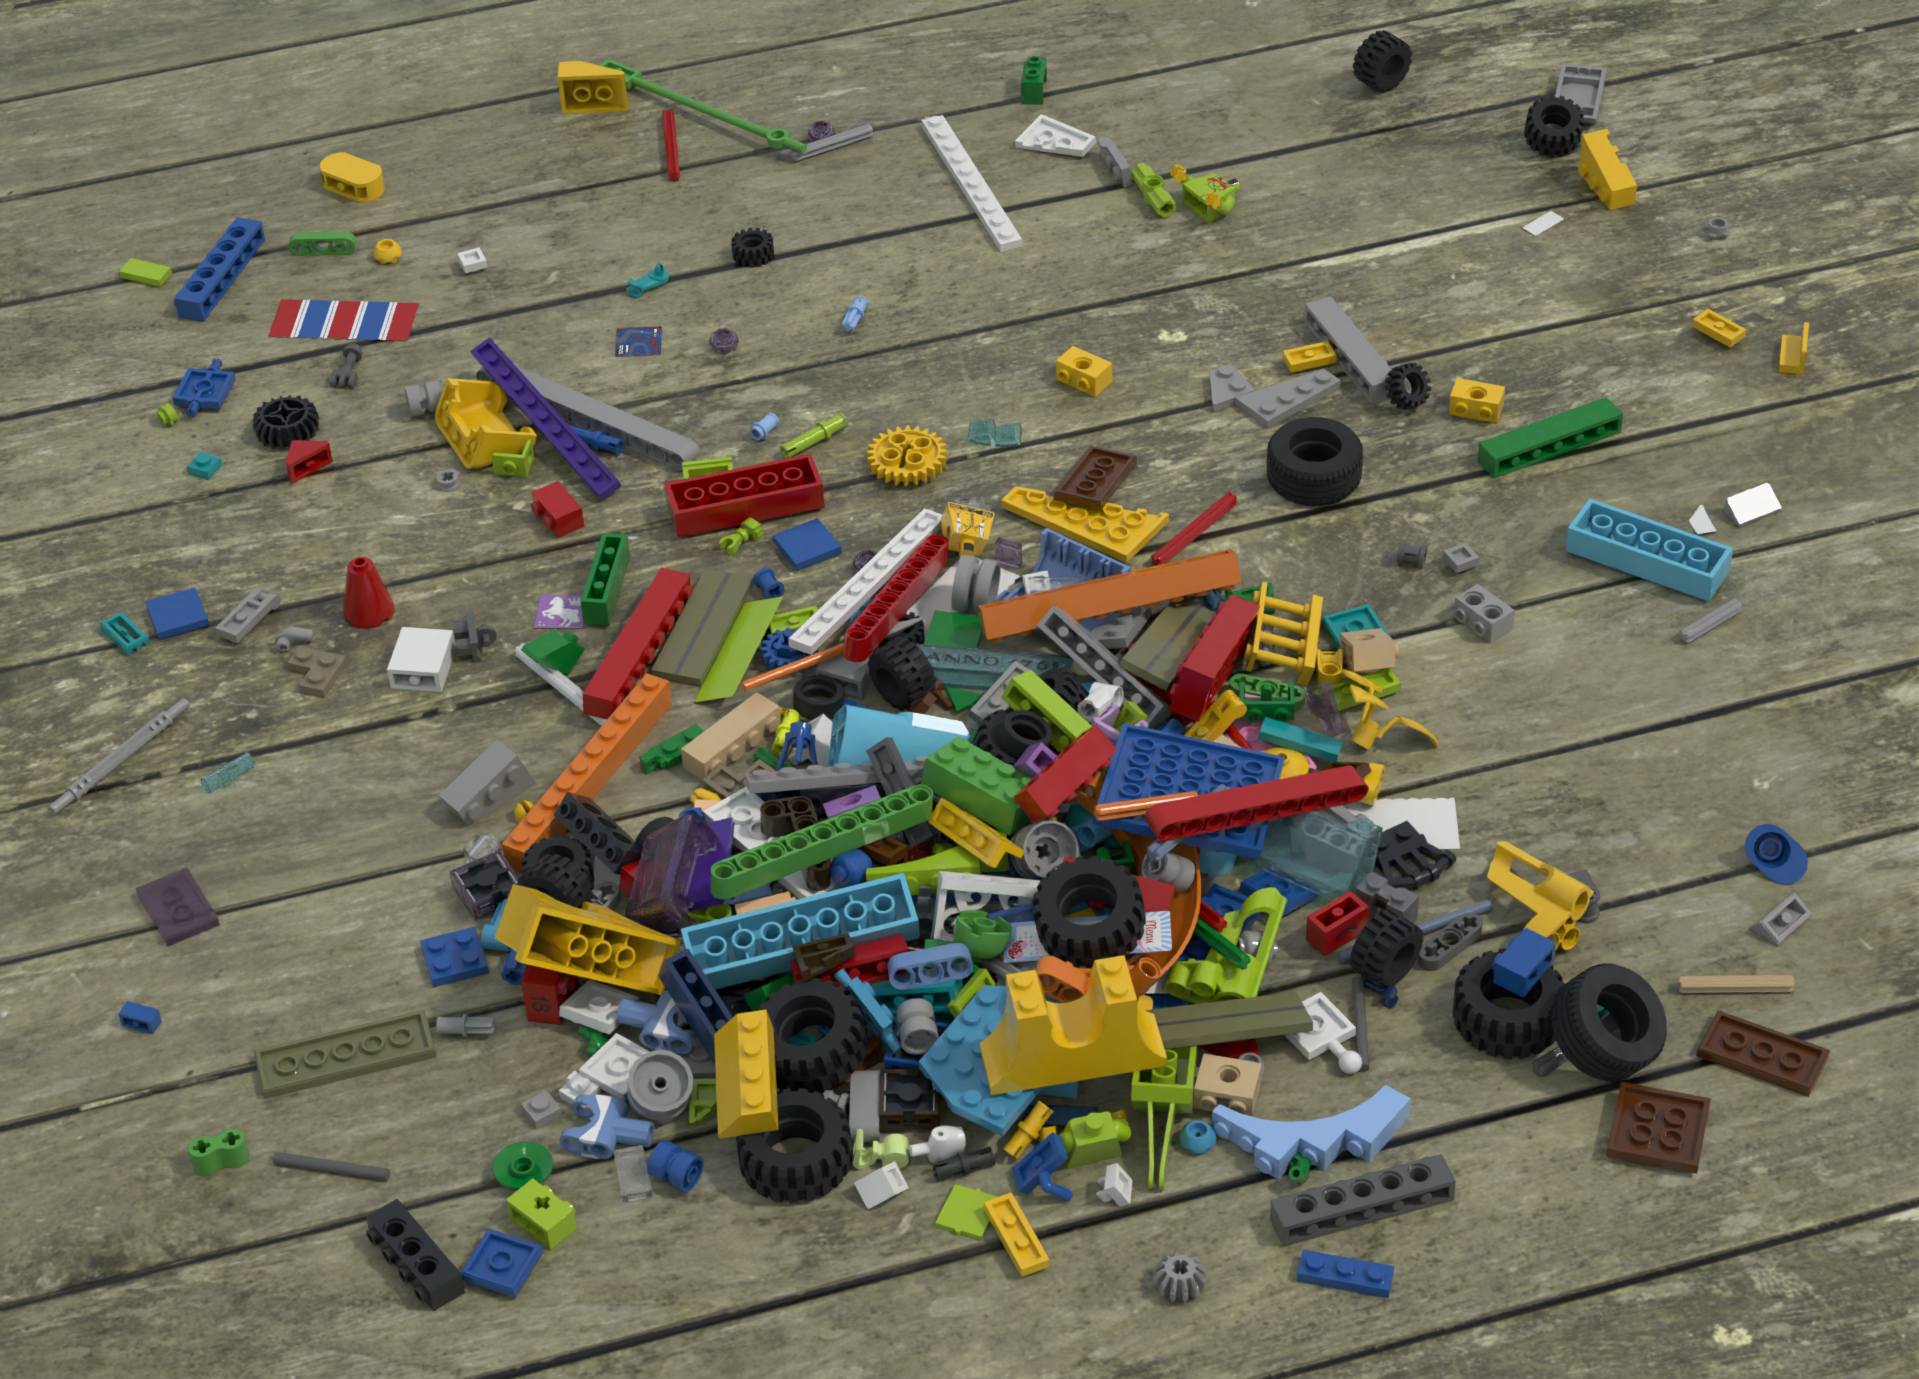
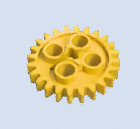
M907 425L905 430H901L899 426L896 427L895 432L887 429V435L879 433V439L873 438L872 444L868 445V468H871L872 474H877V479L885 477V483L894 480L895 486L900 482H904L905 486H908L909 482L918 485V480L926 483L927 477L935 479L936 473H942V467H946V443H943L942 437L937 438L936 432L929 434L928 428L920 431L919 426H917L914 430H910V426Z

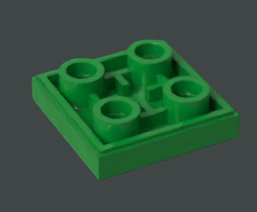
M935 610L923 644V652H935L937 655H946L948 653L956 657L961 655L960 658L965 659V655H968L975 659L983 635L979 616Z

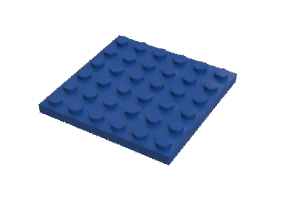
M1123 723L1115 747L1117 751L1112 756V762L1109 765L1097 805L1196 791L1198 795L1212 792L1220 784L1233 789L1278 780L1281 777L1285 757ZM1093 815L1092 824L1107 829L1113 828L1136 835L1141 834L1157 838L1145 821L1144 815L1107 821H1097ZM1269 820L1185 837L1179 843L1259 860Z

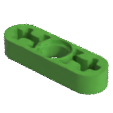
M346 231L297 232L291 235L288 249L296 256L350 255L355 250L356 237ZM323 240L328 243V246L320 247L316 242Z
M1236 674L1230 679L1229 690H1232L1237 697L1239 696V682H1245L1246 694L1261 697V686L1263 684H1270L1274 693L1272 697H1279V694H1281V697H1288L1287 683L1246 674ZM1295 685L1294 712L1301 710L1305 705V691Z

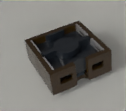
M920 1069L880 1070V1130H904V1126H916V1130H931L940 1126V1092L934 1089L932 1081L926 1078Z

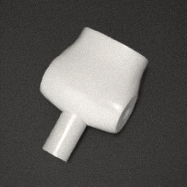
M938 1126L932 1130L928 1142L909 1145L910 1156L927 1154L928 1160L931 1163L950 1159L957 1156V1153L965 1150V1134L961 1126Z

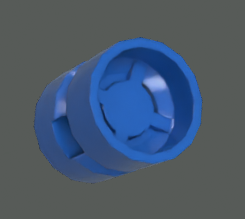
M663 1140L652 1151L647 1164V1172L650 1176L662 1182L670 1180V1186L682 1192H689L701 1177L704 1160L693 1152L683 1151L680 1146L668 1140Z

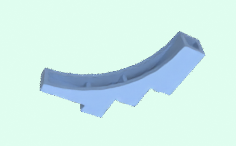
M1385 1085L1372 1098L1351 1110L1332 1117L1296 1122L1259 1119L1238 1113L1219 1104L1212 1111V1127L1219 1137L1228 1139L1240 1146L1244 1151L1254 1154V1166L1261 1172L1279 1180L1290 1168L1289 1163L1294 1160L1293 1156L1295 1154L1307 1157L1311 1165L1323 1171L1327 1169L1344 1149L1348 1150L1352 1155L1370 1162L1409 1119L1411 1098Z

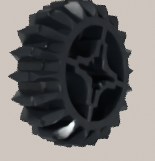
M291 394L288 397L280 395L278 399L271 398L270 402H263L262 407H258L257 412L253 414V430L256 433V437L259 441L263 442L264 446L270 445L272 449L277 446L281 450L284 447H290L292 440L310 441V437H315L316 431L319 430V414L316 411V407L313 403L309 402L308 398L301 399L300 395L295 398Z

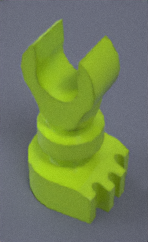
M751 517L747 518L741 523V528H738L735 534L725 536L720 540L721 550L727 547V554L733 555L738 551L739 546L748 541L749 538L753 541H758L764 534L762 532L763 529L760 527L761 524Z

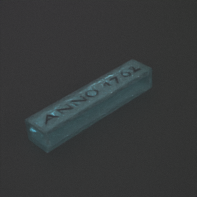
M916 644L928 658L935 677L942 681L944 687L989 690L1014 661L1032 670L1037 676L1055 667H1063L1074 676V659L1068 655Z

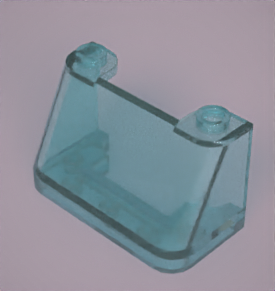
M1317 811L1269 820L1260 859L1251 858V863L1263 871L1333 901L1348 891L1355 894L1356 887L1371 871L1373 872L1383 827L1374 824L1366 818H1359L1347 825Z

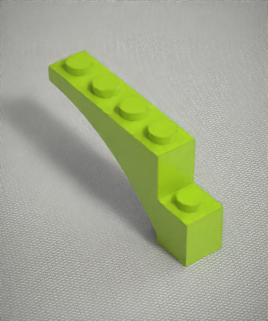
M996 830L1001 835L1007 838V834L1000 830ZM961 845L923 859L885 867L867 868L866 880L869 882L904 873L911 896L919 895V886H931V894H937L939 871L978 875L984 872L1009 871L1008 852L1005 851L997 867L993 868ZM947 889V893L953 892V890Z

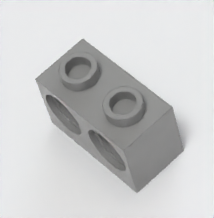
M1479 584L1455 597L1454 617L1490 644L1513 630L1515 610Z

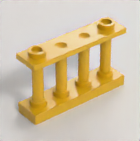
M1262 581L1260 590L1254 591L1251 603L1260 606L1251 633L1250 644L1247 643L1243 659L1247 660L1246 671L1251 672L1255 660H1260L1295 669V672L1299 673L1297 684L1308 686L1315 668L1323 597L1313 595L1310 604L1305 603L1304 606L1266 596L1267 582ZM1264 606L1300 615L1301 619H1305V621L1299 623L1263 614ZM1264 624L1299 633V636L1303 637V639L1297 641L1262 632L1261 627ZM1259 642L1297 651V654L1301 655V657L1295 659L1260 650Z

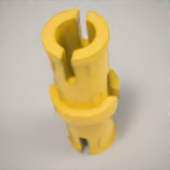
M1038 1100L1026 1119L1018 1123L1017 1126L1019 1128L1003 1149L1019 1160L1034 1138H1038L1039 1130L1054 1111Z

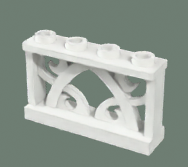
M939 871L930 938L932 940L940 939L955 943L953 934L946 932L943 927L944 921L948 916L960 913L963 910H978L988 903L992 894H998L999 901L1004 909L1011 908L1007 903L1008 898L1011 896L1018 897V901L1014 903L1015 906L1030 903L1033 901L1034 894L1038 892L1037 886L1041 880ZM947 889L953 890L957 906L945 910ZM978 892L981 894L980 901L967 905V902L974 901L971 899L972 893ZM956 918L952 921L951 926L955 925Z

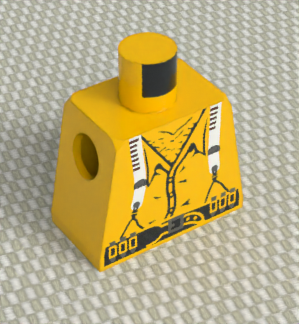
M948 502L941 517L943 536L949 540L948 550L959 552L960 558L962 555L980 556L989 538L994 512Z

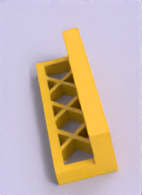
M943 798L940 799L931 818L928 820L931 825L993 868L997 867L1005 851L1019 858H1022L1025 852L976 816Z

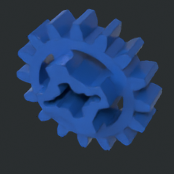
M789 627L786 628L785 632L776 630L775 636L768 634V641H762L761 658L763 659L764 666L769 665L770 671L811 656L789 647V638L799 628L795 629L794 632L790 631Z

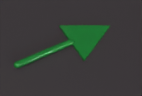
M945 686L957 713L968 707L972 708L983 696Z

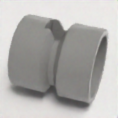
M438 380L425 382L423 387H420L418 384L404 387L411 417L424 415L426 411L436 412L442 394Z
M1169 851L1156 862L1151 858L1148 859L1145 855L1142 861L1141 874L1144 878L1175 885V893H1182L1191 886L1194 880L1195 866L1188 858Z
M920 998L907 1000L896 1009L897 1025L900 1028L899 1036L903 1050L914 1055L925 1054L939 1038L933 1006L927 1000Z

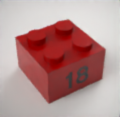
M527 965L521 982L527 1020L529 1022L561 1025L563 1017L559 1016L560 1006L571 997L572 993L577 991L578 976Z

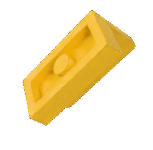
M1804 322L1802 336L1782 334L1778 372L1803 375L1809 322Z

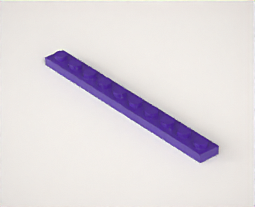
M490 337L470 351L477 362L601 501L621 487L619 480Z

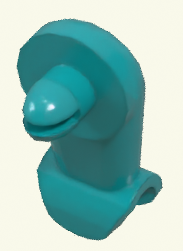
M657 264L655 269L650 270L649 274L635 281L633 278H630L628 280L630 286L626 288V292L634 298H640L645 291L666 284L669 280V273L664 270L663 264Z

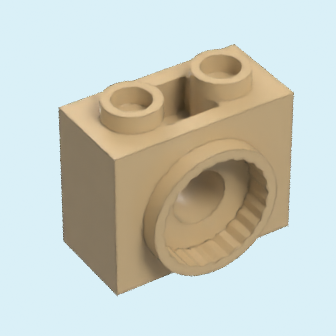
M1381 628L1340 633V649H1343V661L1347 664V670L1355 673H1372L1383 668L1396 667L1395 658L1399 657L1398 644Z
M1203 1054L1194 1086V1108L1213 1111L1220 1104L1238 1113L1253 1116L1261 1086L1262 1063Z

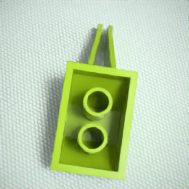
M1197 1046L1166 1049L1167 1066L1133 1072L1131 1093L1133 1110H1141L1148 1113V1189H1153L1155 1174L1154 1112H1169L1159 1174V1190H1164L1165 1170L1175 1115L1193 1113Z

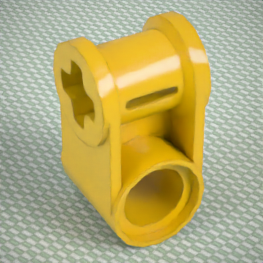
M1317 649L1315 660L1317 689L1341 682L1343 649H1338V651H1321Z

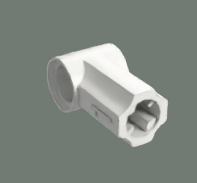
M1094 682L1090 688L1089 696L1078 704V714L1087 722H1092L1094 717H1100L1107 711L1109 706L1116 704L1121 707L1123 701L1122 687Z

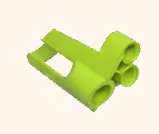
M1263 888L1247 897L1240 910L1225 914L1224 920L1227 921V928H1223L1220 934L1234 945H1237L1244 920L1257 912L1269 914L1256 958L1247 954L1251 959V962L1247 964V969L1241 970L1236 968L1214 949L1210 948L1206 960L1196 961L1193 958L1188 961L1174 962L1170 967L1164 985L1165 991L1176 998L1195 1004L1257 997L1287 899L1276 888Z

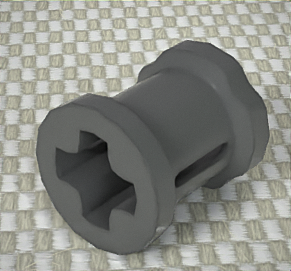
M1402 540L1398 549L1397 563L1405 561L1418 564V567L1423 568L1427 557L1428 545L1423 544L1421 547L1407 544L1406 541Z

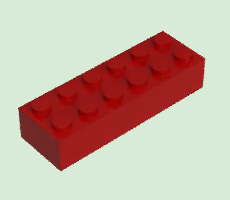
M811 454L664 483L667 508L677 537L739 526L749 517L756 521H763L825 507L823 483Z
M1231 595L1226 603L1221 602L1217 613L1212 615L1209 625L1204 627L1201 637H1197L1192 650L1189 649L1184 662L1181 661L1175 676L1179 677L1177 684H1173L1168 696L1169 699H1172L1169 710L1197 722L1201 720L1242 657L1249 642L1260 606L1234 595Z

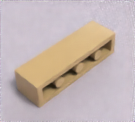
M756 692L681 748L683 768L702 780L721 763L728 767L752 747L757 746L760 741L776 731L777 726L781 724L780 706Z

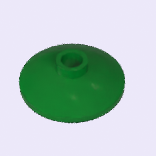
M529 1141L517 1142L505 1147L498 1153L493 1163V1173L496 1180L502 1186L512 1190H519L532 1178L542 1184L550 1176L553 1169V1159L547 1148L541 1144Z

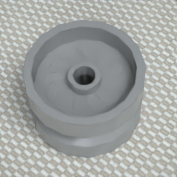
M961 556L953 582L952 610L968 612L973 605L975 614L979 615L978 605L994 601L998 595L1000 585V561L985 559L980 565L977 557Z
M664 1050L648 1052L637 1059L629 1072L627 1100L634 1114L641 1120L652 1121L658 1125L674 1122L681 1117L690 1104L693 1075L689 1065L681 1056Z

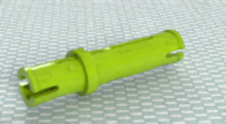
M838 413L825 422L820 421L816 423V427L782 444L779 447L780 452L786 451L782 453V456L785 459L791 458L821 440H828L831 438V434L848 426V421L842 422L846 417L844 414Z

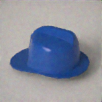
M1763 824L1755 827L1748 834L1745 842L1746 855L1768 878L1776 883L1791 884L1803 877L1808 865L1806 852L1783 829L1773 824Z

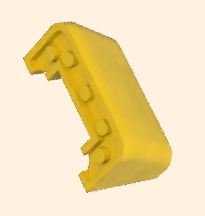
M447 378L436 408L435 422L466 468L480 469L493 464V452L522 454L527 440H532V445H535L537 435L531 427H522L519 432H516L502 412L507 404L508 397L496 382Z

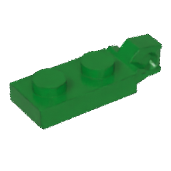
M695 724L652 747L639 757L641 769L648 774L660 767L670 769L682 762L681 748L704 731Z

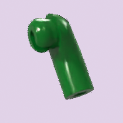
M1295 1154L1293 1156L1294 1160L1289 1163L1291 1168L1289 1170V1177L1299 1184H1304L1308 1180L1311 1162L1307 1157Z

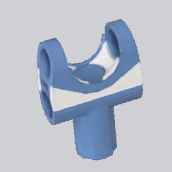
M667 990L661 994L656 1005L627 998L622 999L618 1008L617 1021L618 1023L643 1028L639 1039L644 1046L652 1050L670 1051L675 1054H688L691 1052L695 1044L694 1038L680 1028L688 1024ZM678 1040L685 1042L687 1045L681 1044Z
M579 1095L574 1099L572 1110L577 1116L584 1118L589 1123L582 1127L565 1129L559 1139L561 1146L568 1152L589 1158L609 1159L613 1154L616 1143L650 1147L654 1137V1122L626 1118L629 1107L620 1098L604 1095ZM580 1105H587L590 1109L583 1108ZM568 1139H572V1140L576 1141L577 1143H573V1142L569 1141Z

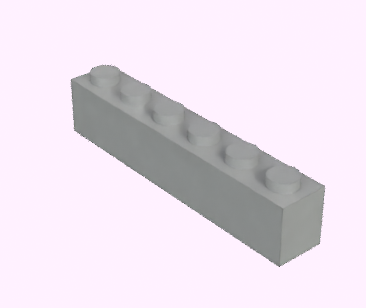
M1331 296L1306 303L1304 323L1320 343L1325 341L1330 343L1337 355L1336 362L1368 402L1372 405L1392 399V397L1387 398L1386 394L1389 393V390L1384 388V386L1388 385L1385 382V378L1389 377L1387 373L1392 369L1388 366L1387 361L1377 353L1374 345L1368 342L1364 333L1359 331L1354 325L1353 320L1344 313L1341 305L1337 304Z
M1053 605L1037 624L1045 634L1099 683L1122 687V704L1124 705L1126 701L1134 702L1148 716L1146 722L1150 728L1158 730L1163 722L1171 716L1173 711L1169 710L1170 706L1139 677L1119 666L1121 661L1065 610Z

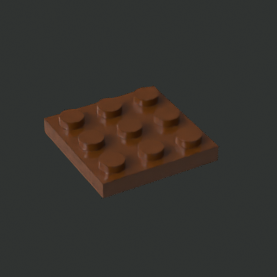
M1621 1082L1606 1156L1697 1174L1711 1098Z

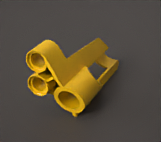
M1497 841L1487 880L1537 914L1524 929L1528 928L1556 942L1555 951L1558 946L1564 950L1572 949L1580 937V931L1575 927L1576 920L1581 918L1586 911L1594 891L1582 882L1549 864L1543 863L1512 844ZM1513 857L1546 875L1547 878L1542 883L1534 886L1511 873Z

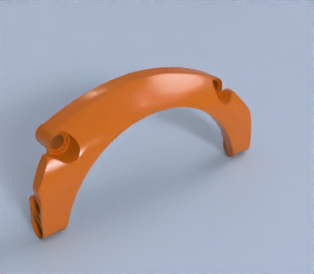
M1098 770L1092 774L1095 778L1083 788L1079 786L1076 789L1077 795L1075 796L1077 802L1092 815H1094V807L1097 805L1106 775ZM1113 829L1112 835L1121 847L1122 841L1128 840L1135 859L1134 867L1138 876L1143 877L1141 874L1142 861L1148 852L1147 848L1158 838ZM1178 843L1170 850L1174 854L1188 858L1195 866V876L1191 886L1182 893H1175L1170 910L1172 950L1136 953L1126 960L1134 991L1138 996L1146 994L1182 954L1194 931L1201 903V875L1196 846ZM1043 956L1038 958L1035 970L1041 981L1044 994L1061 1003H1068L1081 998L1089 991L1092 985L1090 976L1092 968L1073 967V964L1068 961L1064 962L1053 956Z

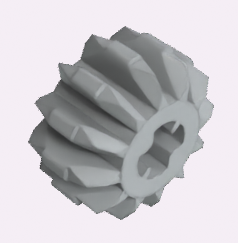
M1175 1250L1172 1257L1163 1254L1161 1262L1156 1263L1154 1284L1159 1289L1161 1297L1170 1296L1172 1303L1177 1298L1182 1299L1186 1303L1188 1297L1197 1299L1199 1291H1204L1206 1286L1205 1265L1201 1264L1199 1256L1190 1258L1188 1251L1183 1255H1179Z

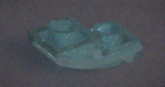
M994 419L970 422L968 440L971 443L992 447L1021 445L1022 427L1020 422L996 426Z

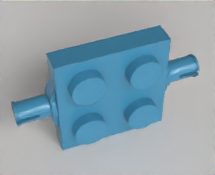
M844 969L838 971L834 977L841 986L849 990L850 994L855 997L864 1021L882 1044L886 1042L894 1054L898 1053L902 1046L893 1034V1022L891 1020L894 1017L886 1005L882 1004L880 1006L874 999L876 994L868 982L862 983L858 977L851 980Z

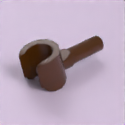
M935 677L936 688L932 694L947 710H951L953 705L941 692L944 690V684L939 678Z

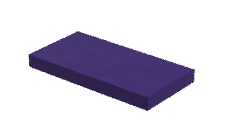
M731 817L680 829L668 905L671 915L724 904L725 899L715 898L711 894V867L716 862L731 857L735 827Z

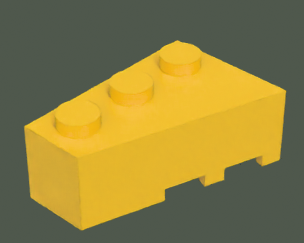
M1608 129L1583 134L1580 164H1578L1579 175L1585 179L1590 189L1594 190L1599 196L1600 201L1604 202L1609 210L1634 205L1637 184L1626 163H1620L1616 155L1619 153L1617 146H1612L1608 140L1610 136Z

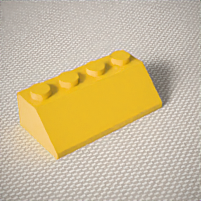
M767 1010L736 1014L714 1034L719 1139L778 1130L774 1028Z

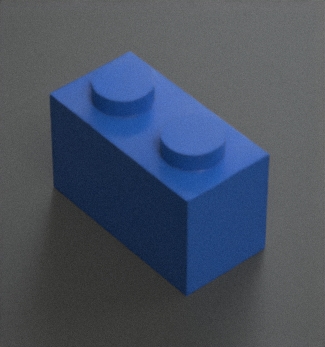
M1525 928L1518 937L1514 936L1511 939L1506 951L1503 954L1499 953L1492 964V969H1494L1493 983L1524 998L1554 963L1556 942Z

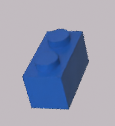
M127 1001L118 1013L122 1026L154 1034L162 1022L158 1009L143 1006L139 1003Z

